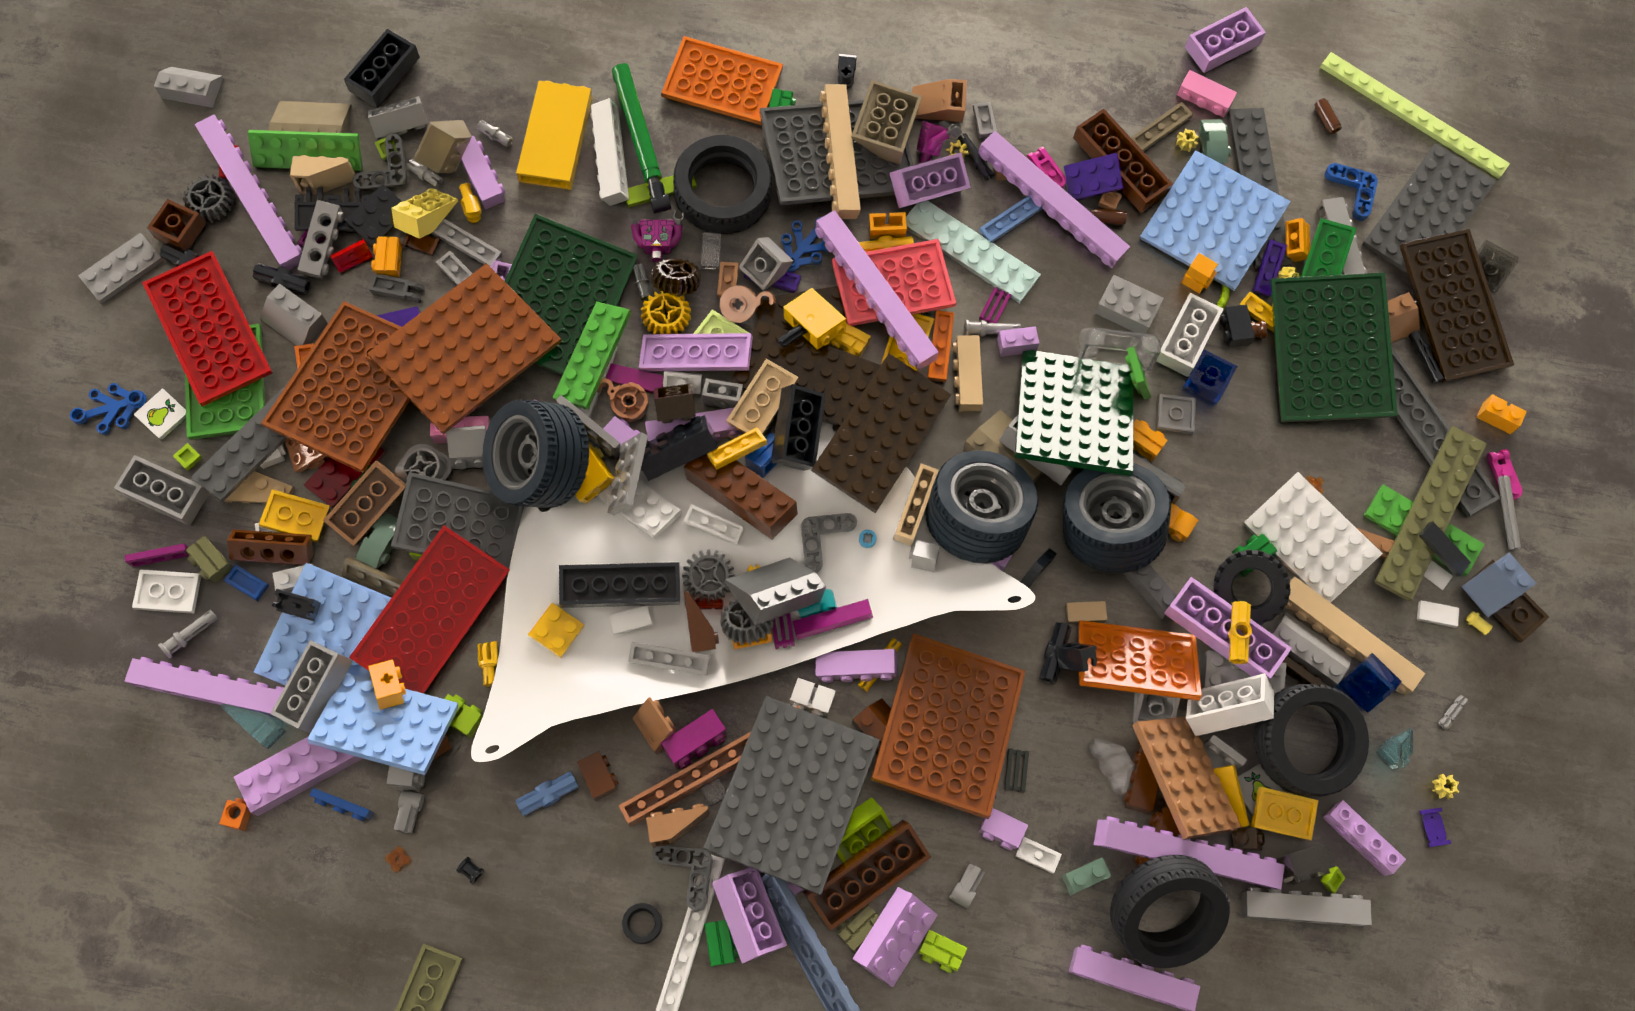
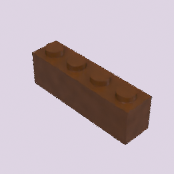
M1140 744L1139 750L1135 751L1133 757L1135 767L1134 771H1130L1128 782H1131L1129 790L1125 791L1123 801L1126 802L1125 808L1149 815L1153 812L1159 785Z

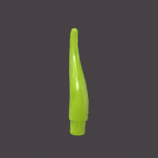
M1222 285V295L1217 302V306L1221 308L1226 307L1230 295L1229 288Z

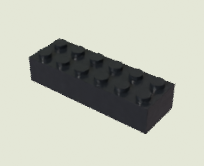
M679 562L559 565V605L561 608L680 605Z

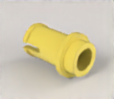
M1471 612L1466 618L1467 624L1473 625L1483 635L1488 634L1493 625L1480 617V613Z

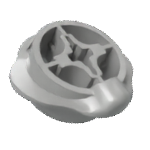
M418 444L408 449L404 457L399 461L395 468V475L405 484L409 472L446 480L453 468L450 459L444 453L437 451L430 445ZM425 456L435 457L436 461H428L425 459Z

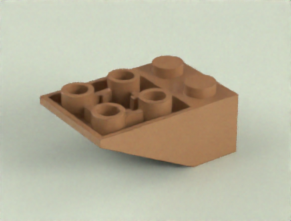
M946 79L913 86L912 93L922 96L916 119L963 122L966 107L967 80Z
M648 697L633 717L634 723L655 754L663 750L661 742L676 733L674 724L668 716L665 717L663 708L657 699L653 701L651 697Z
M696 804L691 806L692 809L683 811V808L672 809L671 813L663 814V812L651 813V817L646 818L652 847L674 844L710 815L708 806L704 807L703 804Z

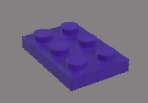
M1117 153L1064 166L1068 194L1075 200L1124 189Z

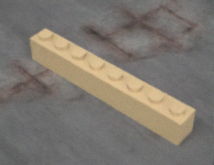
M825 84L824 90L820 92V102H823L822 118H825L823 131L827 135V138H825V148L828 149L827 164H830L828 178L832 181L830 186V195L833 196L834 200L832 201V211L835 210L841 219H857L861 209L853 139L851 138L852 131L847 87L840 84Z
M1294 577L1290 580L1291 594L1289 595V602L1284 608L1292 610L1300 620L1311 624L1315 631L1323 633L1331 643L1339 645L1347 655L1355 657L1361 662L1363 667L1371 669L1377 674L1379 679L1391 684L1398 693L1406 696L1414 691L1426 673L1298 578Z

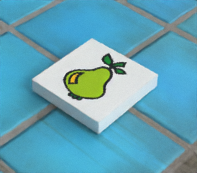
M162 388L134 415L162 440L186 419V409Z

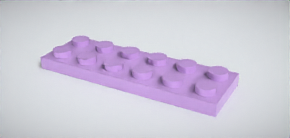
M751 333L643 335L639 369L642 371L749 370L753 336Z

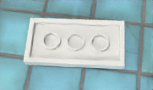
M638 480L633 506L619 514L653 539H656L682 513L678 507ZM611 484L599 494V499L607 504L612 494L613 488Z

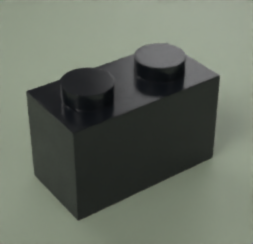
M1247 305L1225 307L1220 315V324L1224 327L1223 338L1224 341H1227L1228 348L1249 346L1255 337Z

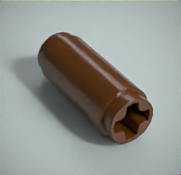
M1325 98L1318 100L1314 106L1324 126L1330 134L1337 133L1342 127L1332 107Z
M1090 209V212L1103 224H1126L1127 212L1121 210Z

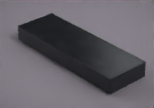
M1429 522L1419 534V537L1456 577L1461 576L1470 565L1469 559L1434 522Z

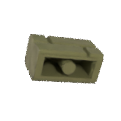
M206 536L201 537L195 544L186 549V552L190 555L187 559L194 567L198 565L202 569L199 573L206 581L210 579L217 583L233 568Z
M868 904L853 914L854 917L849 922L846 919L837 927L840 930L837 936L853 953L861 946L879 918Z

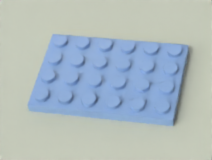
M346 673L338 690L330 697L310 733L308 742L309 744L426 775L459 708L458 703L405 689L406 695H402L403 704L380 710L372 680Z

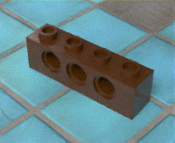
M233 529L227 539L230 560L305 565L310 563L314 555L312 535Z

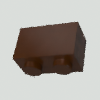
M598 751L577 761L595 801L618 791L615 785L619 783L615 774H610L607 769L610 763L606 755L601 756Z

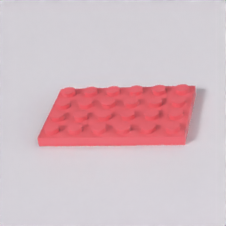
M939 239L866 252L911 315L956 306ZM832 258V265L847 324L856 326L879 321L874 309L869 308L864 295L858 293L856 284L846 276L843 266H839L836 259Z

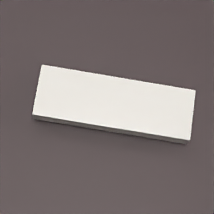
M690 504L683 523L735 545L738 544L744 530V526Z

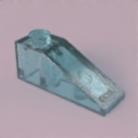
M224 703L220 706L268 750L286 732L281 727L284 723L275 716L271 718L267 714Z
M1411 728L1387 739L1375 752L1393 770L1398 767L1404 768L1411 761L1409 759L1413 754V730Z

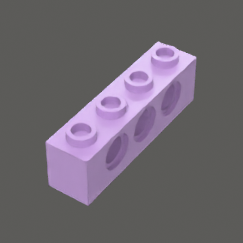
M1344 800L1335 803L1322 817L1382 875L1394 874L1406 860Z

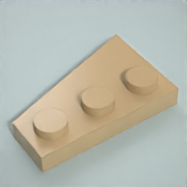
M254 471L224 502L266 504L272 489L292 495L295 488Z

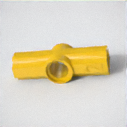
M882 236L874 241L858 243L865 252L913 244L914 240L912 236L901 238Z
M1244 601L1232 603L1231 629L1229 630L1228 637L1230 639L1229 661L1233 664L1248 663L1249 636L1252 633L1250 626L1251 604ZM1236 629L1241 630L1244 636H1240Z

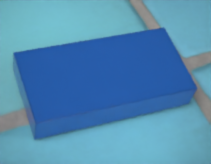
M236 564L224 579L226 583L257 602L269 587L266 582Z

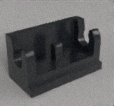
M276 589L275 595L278 596L277 602H272V607L276 608V611L315 622L321 602Z
M1071 642L1057 646L1059 668L1081 672L1088 671L1087 660L1089 658L1091 659L1092 666L1097 664L1096 645Z

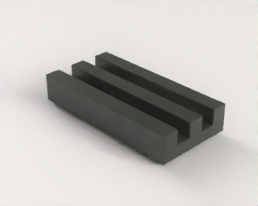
M1008 749L1004 789L1025 792L1029 751ZM1014 754L1016 755L1013 786H1010L1012 756ZM1024 756L1021 787H1018L1020 757Z

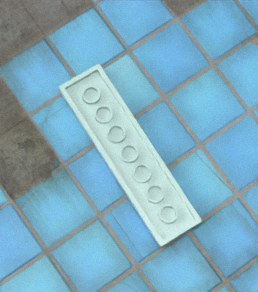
M927 200L917 203L906 216L907 230L923 241L939 239L943 254L993 287H997L998 290H1003L1006 294L1010 293V298L1019 304L1041 276L1040 273L994 243H990L989 240Z

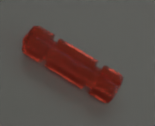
M699 598L694 599L700 609L714 608L715 610H722L724 606L722 599L713 600L711 598L708 602L707 598H703L702 601H699Z

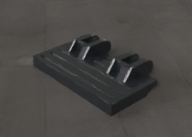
M306 187V202H304L303 195H295V231L309 230L316 202H312L311 187ZM318 187L317 190L318 200L323 201L322 187ZM344 188V202H341V195H325V202L339 205L343 212V220L337 226L339 231L354 232L344 221L370 196L362 195L361 202L360 188H355V202H349L350 191L348 188ZM324 220L322 226H329L331 220Z

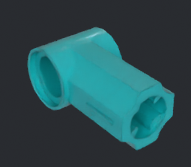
M826 589L821 602L799 609L800 618L837 608L833 591Z

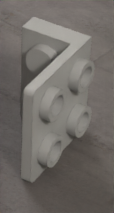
M1215 735L1208 738L1203 745L1214 768L1235 765L1237 771L1247 761L1245 757Z

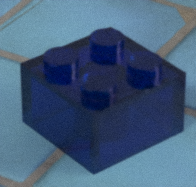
M1204 349L1183 388L1217 404L1238 366Z
M1371 653L1347 673L1339 682V685L1369 713L1393 693L1402 681L1379 658Z

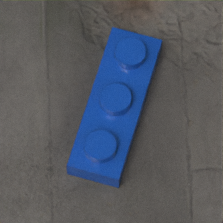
M315 788L310 793V796L315 798V803L324 807L327 803L333 805L332 810L342 814L345 811L353 813L352 818L362 822L364 818L371 820L374 812Z

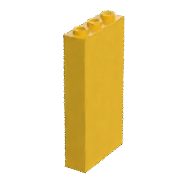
M538 81L516 172L519 182L572 190L593 99L591 88L572 86L566 83L558 84L551 81Z

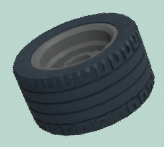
M517 399L508 402L500 408L490 421L483 443V470L491 491L502 502L516 506L554 508L562 506L571 500L580 489L589 464L588 436L579 416L571 408L563 404Z
M975 450L963 452L946 461L937 473L925 509L927 526L936 542L948 553L959 559L973 563L998 562L1013 555L1022 545L1037 512L1038 493L1031 477L1015 461L991 451Z
M1133 463L1132 476L1089 469L1082 470L1072 479L1064 494L1063 536L1068 549L1084 565L1106 573H1127L1146 567L1157 559L1164 550L1168 539L1171 516V500L1168 489L1152 471Z

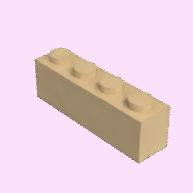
M979 335L957 336L956 342L952 344V352L956 353V359L953 360V370L957 371V376L954 377V388L958 390V394H955V405H958L959 412L981 411L983 392Z
M920 464L893 540L909 546L912 545L939 470Z

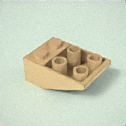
M293 156L290 177L299 193L306 194V187H311L312 194L317 195L318 187H322L324 193L353 182V177L356 175L349 160L343 157Z

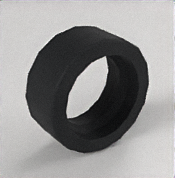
M647 903L634 904L628 908L622 920V928L626 937L637 944H647L654 941L661 933L663 925L662 917L658 910ZM639 911L649 912L654 918V929L647 936H637L630 928L632 916Z

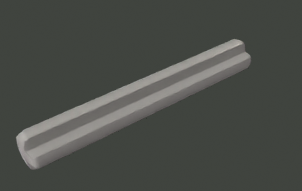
M1500 476L1498 477L1508 547L1510 550H1518L1521 548L1510 477Z

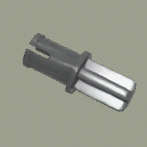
M642 264L634 265L633 269L637 280L635 284L638 286L640 299L646 301L649 295L652 296L649 288L650 281L646 277L644 266Z

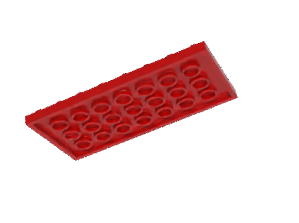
M213 251L142 282L194 394L202 407L273 374Z
M443 525L349 658L368 671V666L393 660L395 667L399 666L402 678L398 679L399 683H404L405 689L424 694L510 569Z

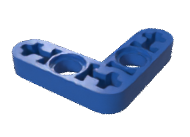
M1338 163L1330 164L1325 171V177L1332 182L1357 188L1352 215L1358 221L1367 219L1372 210L1378 182L1377 177L1373 173ZM1347 174L1354 175L1355 180L1348 179ZM1367 180H1369V183H1370V185L1368 186V188H1366V186H1367ZM1361 194H1367L1369 196V200H1364L1361 197ZM1362 206H1364V208H1363V213H1364V214H1361V211H1360V208H1361Z

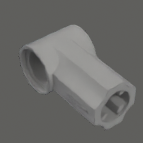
M402 790L398 801L399 811L394 830L412 834L417 814L423 806L424 794Z
M969 864L960 882H957L949 899L968 909L985 872L979 867Z

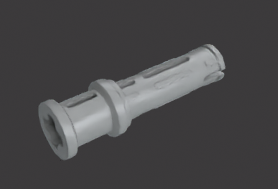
M965 320L964 335H980V337H984L986 334H999V331L1019 329L1021 324L986 323L984 320L969 322V320Z
M210 609L184 630L173 633V637L163 644H158V646L168 658H171L174 652L181 647H186L189 640L218 620V617Z

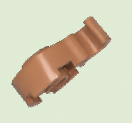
M736 285L723 292L720 298V309L726 319L741 323L750 320L754 316L758 307L762 305L764 296L769 297L770 305L775 304L776 298L770 291H763L756 296L746 286ZM737 299L743 302V305L740 306V309H737V307H735Z
M602 378L597 392L600 393L603 387L609 388L607 393L614 415L618 419H624L626 422H636L642 419L649 407L645 390L639 384L632 382L614 387L609 379ZM632 399L633 404L628 406L625 401Z

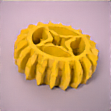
M655 291L654 297L649 295L648 301L643 303L645 307L641 308L643 313L641 319L644 320L643 325L647 327L649 332L653 331V334H678V330L683 332L684 327H688V321L691 320V308L688 307L689 303L685 301L683 295L679 297L676 294H664L663 291H661V294H658ZM664 309H666V311H667V313H668V314H667L668 319H666V316L664 315V313H665V310H664Z

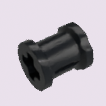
M469 856L456 869L458 873L465 875L471 884H474L484 873V869H479L472 863Z

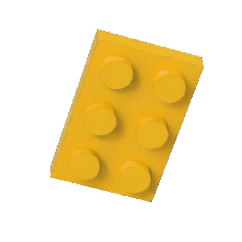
M272 489L260 519L259 527L280 533L312 535V542L318 543L325 524L323 520L328 515L330 505Z
M1258 787L1251 827L1312 841L1319 800Z

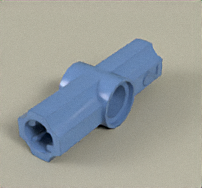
M570 771L553 781L548 780L535 787L534 791L525 794L515 801L522 815L526 816L541 807H547L560 800V797L576 790L579 786Z

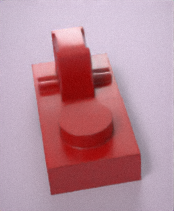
M364 239L330 255L339 273L373 257Z

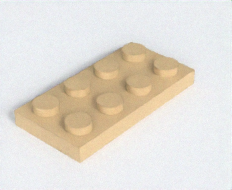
M766 359L727 418L726 423L743 433L758 428L762 435H764L778 413L781 388L792 384L796 385L799 377Z

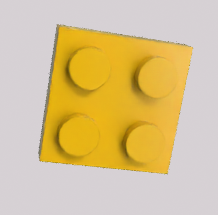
M551 603L528 633V636L561 658L584 628V624L554 603Z

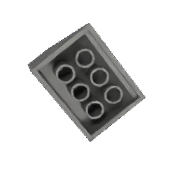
M790 557L733 576L724 581L755 625L821 602L826 589V585L816 572Z

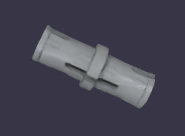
M484 120L478 123L477 130L489 136V139L492 141H498L507 148L512 144L513 138L500 131V128L493 127Z
M413 159L409 161L411 165L407 164L406 169L418 175L422 181L426 180L436 188L440 186L438 182L442 184L443 178L431 172L430 168L423 167Z

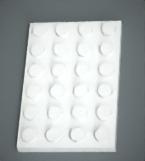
M1299 472L1243 523L1253 535L1258 537L1263 533L1277 549L1274 555L1300 581L1330 603L1383 554Z

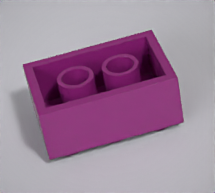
M712 709L661 742V745L675 769H684L691 764L690 760L706 755L709 752L707 749L713 745L717 747L724 743V738L727 737L726 728Z

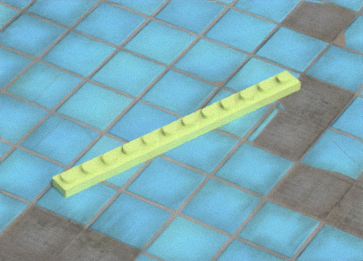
M1330 52L1320 66L1326 72L1497 179L1503 175L1510 165L1509 162L1334 53Z

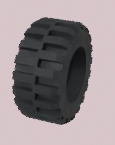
M1252 549L1238 551L1227 557L1218 567L1214 577V593L1232 605L1233 602H1239L1232 589L1235 577L1247 569H1256L1263 572L1269 578L1271 584L1270 594L1261 604L1251 606L1250 619L1259 625L1267 621L1270 622L1283 612L1284 607L1289 602L1291 588L1287 571L1274 556L1264 551Z

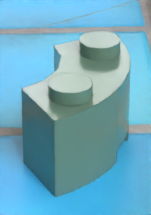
M1221 119L1200 120L1199 139L1202 145V154L1219 163H1228V157L1231 156V147L1228 146L1227 138L1228 127Z
M387 512L384 513L372 526L375 529L369 539L364 538L356 559L375 569L382 564H386L393 549L391 544L398 518Z

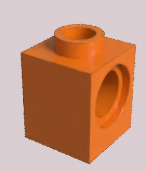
M236 798L235 801L227 799L219 824L245 831L251 816L245 800ZM240 808L241 813L239 817L234 819L233 814L235 810Z

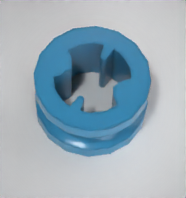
M872 530L862 531L859 536L860 545L864 548L873 547L877 539L876 534ZM864 535H871L872 543L868 544V541L864 543Z

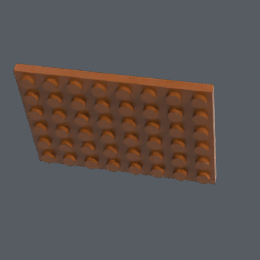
M486 263L369 351L368 356L444 435L561 343V338Z
M343 301L261 422L262 426L364 473L410 401L368 356L369 351L400 329L401 326Z
M913 633L871 780L989 819L1025 670Z

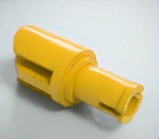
M463 183L459 186L463 197L460 203L464 215L469 222L477 223L481 219L482 213L478 197L473 195L469 183Z
M497 641L477 644L478 667L483 669L484 687H491L494 681L495 668L498 662Z

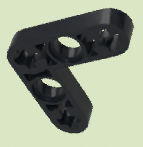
M1049 548L1032 565L1020 582L1029 588L1052 562L1057 553ZM1012 596L1008 598V602L1017 603L1021 597Z

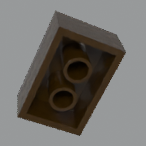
M692 383L654 388V401L658 422L662 421V423L666 424L673 422V419L680 418L681 421H688L696 416Z

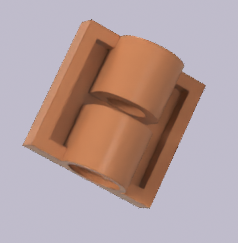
M289 438L285 440L295 472L301 473L306 469L319 468L325 462V455Z

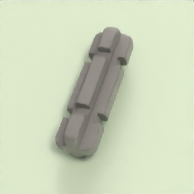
M1462 695L1457 697L1454 704L1444 714V717L1440 719L1438 725L1444 730L1449 729L1453 724L1452 722L1457 719L1463 708L1468 704V699Z

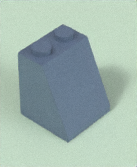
M1509 552L1464 584L1462 588L1482 612L1489 617L1537 583Z

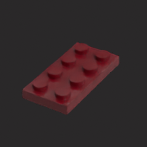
M381 447L373 457L370 465L375 461H380L386 454ZM329 457L306 481L304 486L333 509L351 489V484L359 478L362 472Z

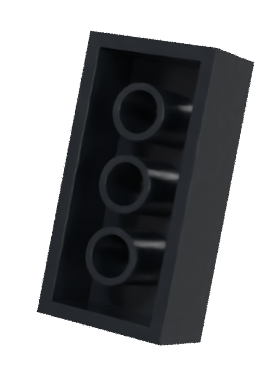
M386 29L344 78L349 92L378 108L420 58L417 47L398 34Z
M794 384L781 388L771 462L802 471L812 469L817 460L826 394Z
M696 416L690 422L684 425L679 424L672 431L660 433L655 439L647 441L641 469L648 481L718 448L715 433L706 416Z

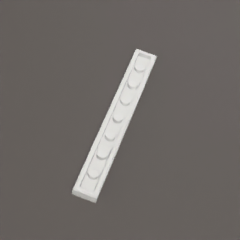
M712 855L713 862L705 908L701 911H694L689 907L687 909L656 1011L679 1010L703 933L704 924L706 923L715 894L712 883L720 878L725 862L724 858ZM704 856L703 862L707 861L708 858ZM698 875L695 885H703L705 882L704 875ZM694 888L693 891L697 892L696 899H692V903L697 907V904L702 901L698 898L699 892L703 893V890Z

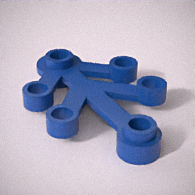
M799 220L792 222V231L795 234L797 250L794 254L791 248L792 236L788 233L781 236V243L784 245L785 253L794 262L788 268V272H795L802 265H819L822 261V256L818 251L829 252L824 247V240L822 243L811 245L817 237L815 232L816 220L815 227L804 241L801 232L802 222ZM815 252L811 257L800 258L804 253Z
M111 383L107 388L108 392L113 396L120 395L125 399L117 401L102 394L98 389H92L89 392V397L95 402L100 401L107 405L84 411L82 408H74L70 412V419L80 425L86 423L89 418L107 413L103 421L96 427L100 434L107 435L111 430L110 424L121 408L126 407L122 416L118 417L115 423L120 429H126L130 424L129 418L135 409H139L146 404L147 397L142 391L133 390L129 392L118 384ZM117 387V390L112 392V389ZM125 420V423L120 425L121 421ZM106 426V429L101 431V428Z

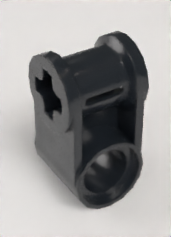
M839 54L838 84L846 85L847 88L853 85L857 55Z

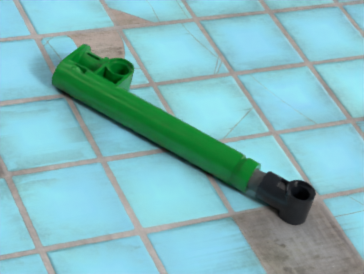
M626 63L617 64L612 68L613 80L617 86L620 106L626 116L644 181L649 184L647 188L651 196L650 203L653 213L672 210L669 196L665 194L663 182L660 181L662 175L630 67Z

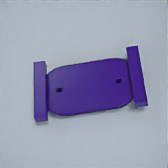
M1442 807L1419 811L1420 815H1423L1426 834L1431 842L1428 843L1429 847L1451 844V840H1446L1447 835L1443 820L1438 813L1443 811Z

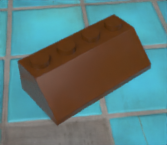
M883 698L869 705L852 720V725L857 731L880 740L876 749L877 754L879 753L891 710Z

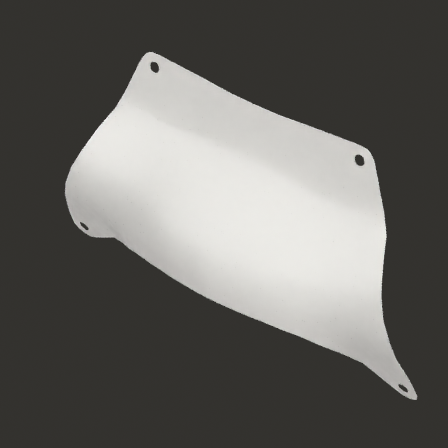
M822 421L817 460L836 433L832 429L833 424ZM745 456L737 459L738 462L746 466ZM777 464L763 479L797 502L798 515L773 540L686 480L684 465L650 481L647 480L644 472L640 471L639 480L678 507L682 513L656 539H653L621 514L612 515L607 513L609 506L599 499V494L587 504L580 502L574 496L562 506L551 508L547 512L539 511L538 507L524 506L511 557L510 571L507 577L501 643L495 677L484 716L472 745V759L477 762L498 759L551 726L626 706L642 704L648 697H651L653 701L656 699L660 700L742 681L818 657L878 634L952 611L1020 609L1033 603L1035 595L1028 587L999 570L992 563H973L962 560L948 553L941 546L939 547L938 560L934 572L912 568V559H909L911 547L915 548L917 540L939 544L929 532L925 516L926 510H924L911 546L893 540L915 476L907 467L902 471L878 511L874 513L813 473L811 469L802 471ZM690 504L744 526L738 544L735 545L683 523ZM851 513L857 518V525L852 531L820 534L823 567L817 575L826 585V589L833 591L837 608L868 599L873 618L797 640L792 622L795 646L793 647L791 645H787V648L781 646L776 650L773 630L771 628L773 642L734 650L732 639L728 640L722 632L720 619L721 612H724V606H729V601L736 602L735 596L731 591L728 593L723 590L724 598L718 594V601L715 602L713 596H711L710 603H707L706 596H703V600L699 601L700 595L697 594L693 599L714 629V632H718L719 644H716V649L694 652L711 655L708 675L628 662L632 642L692 652L684 592L690 587V584L683 585V582L688 580V578H682V574L688 573L683 570V567H690L686 562L688 559L694 562L693 554H696L699 558V551L702 550L705 556L707 555V549H710V555L714 556V552L717 550L718 558L725 554V558L722 561L725 562L730 559L731 562L727 567H734V570L729 573H733L735 576L747 572L751 564L752 567H756V564L763 567L789 557L805 566L801 523L805 518ZM846 517V520L839 522L840 518H836L838 521L837 529H841V524H847V527H850L854 523L849 517ZM826 519L823 525L826 529L830 530L834 528L835 524L833 520ZM808 521L804 527L808 528L809 535L805 534V538L810 536L817 537L816 533L812 535V528L815 527V524H811V521ZM864 530H872L876 534V543L871 548H864L859 543L860 533ZM864 535L863 542L867 543L868 541V544L872 543V536ZM809 540L806 543V547L808 550L813 551L817 549V543L814 540ZM807 554V557L811 556L812 562L808 564L809 567L811 566L813 570H816L819 563L815 562V556H819V554ZM703 561L698 565L709 568L715 562ZM679 562L680 605L648 606L652 626L616 635L613 634L609 618L610 614L642 606L561 608L584 624V628L561 658L528 636V633L551 603L560 607L559 565ZM719 566L716 576L724 583L725 574L722 567ZM693 569L692 578L695 585L698 586L701 576ZM712 570L711 572L708 571V573H707V572L704 573V574H705V580H704V582H705L706 580H709V578H710V580L713 579V578H712L713 570ZM707 584L702 590L714 591L719 587ZM692 590L691 592H689V594L691 595V597H692V594L695 592L694 590ZM1012 596H1020L1022 598L1017 603L1008 602V598ZM798 610L790 613L791 621L801 619ZM783 616L786 640H789L787 617ZM779 617L775 619L778 641H782ZM493 745L499 746L498 751L491 754L485 753L488 747Z

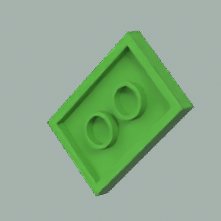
M1134 346L1127 348L1128 355L1125 358L1135 389H1137L1138 395L1142 394L1144 400L1149 399L1151 394Z

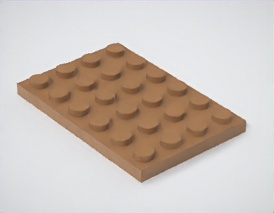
M1186 716L1138 721L1132 725L1183 840L1234 831L1241 827L1237 815L1234 813L1229 802V798L1220 783V778L1214 773V767L1203 746V742L1199 736H1195L1186 720Z

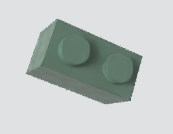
M1102 857L1061 877L1071 896L1112 876Z

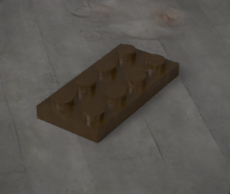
M1491 560V561H1490L1488 564H1486L1479 572H1477L1472 578H1474L1476 575H1478L1480 572H1482V571H1483L1484 569H1486L1488 566H1490L1491 564H1493L1495 561H1494V560ZM1526 592L1493 614L1520 643L1549 618Z

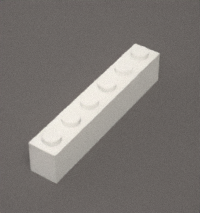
M608 98L592 104L590 116L593 121L592 132L595 137L594 149L596 151V165L599 174L597 179L600 183L599 195L602 201L612 206L629 200L619 109Z

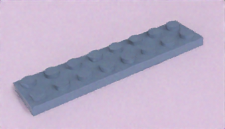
M765 874L761 879L781 931L825 1010L861 1011L852 999L848 987L841 980L838 969L829 959L827 950L817 938L816 931L809 924L805 912L797 903L795 894L789 889L785 881Z

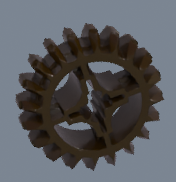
M667 258L666 260L662 259L660 262H656L652 269L651 279L658 291H663L664 294L670 293V295L676 294L677 296L682 294L685 296L686 293L692 294V291H697L701 282L699 267L695 266L693 262L689 263V260Z

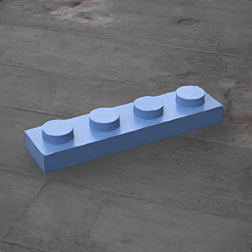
M1027 196L980 227L979 232L990 243H993L1041 211L1042 206L1038 207L1031 197Z

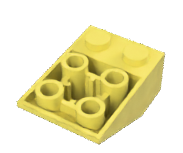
M428 189L426 192L415 195L411 199L400 202L391 208L394 228L420 239L434 232L456 205L458 199L437 189Z

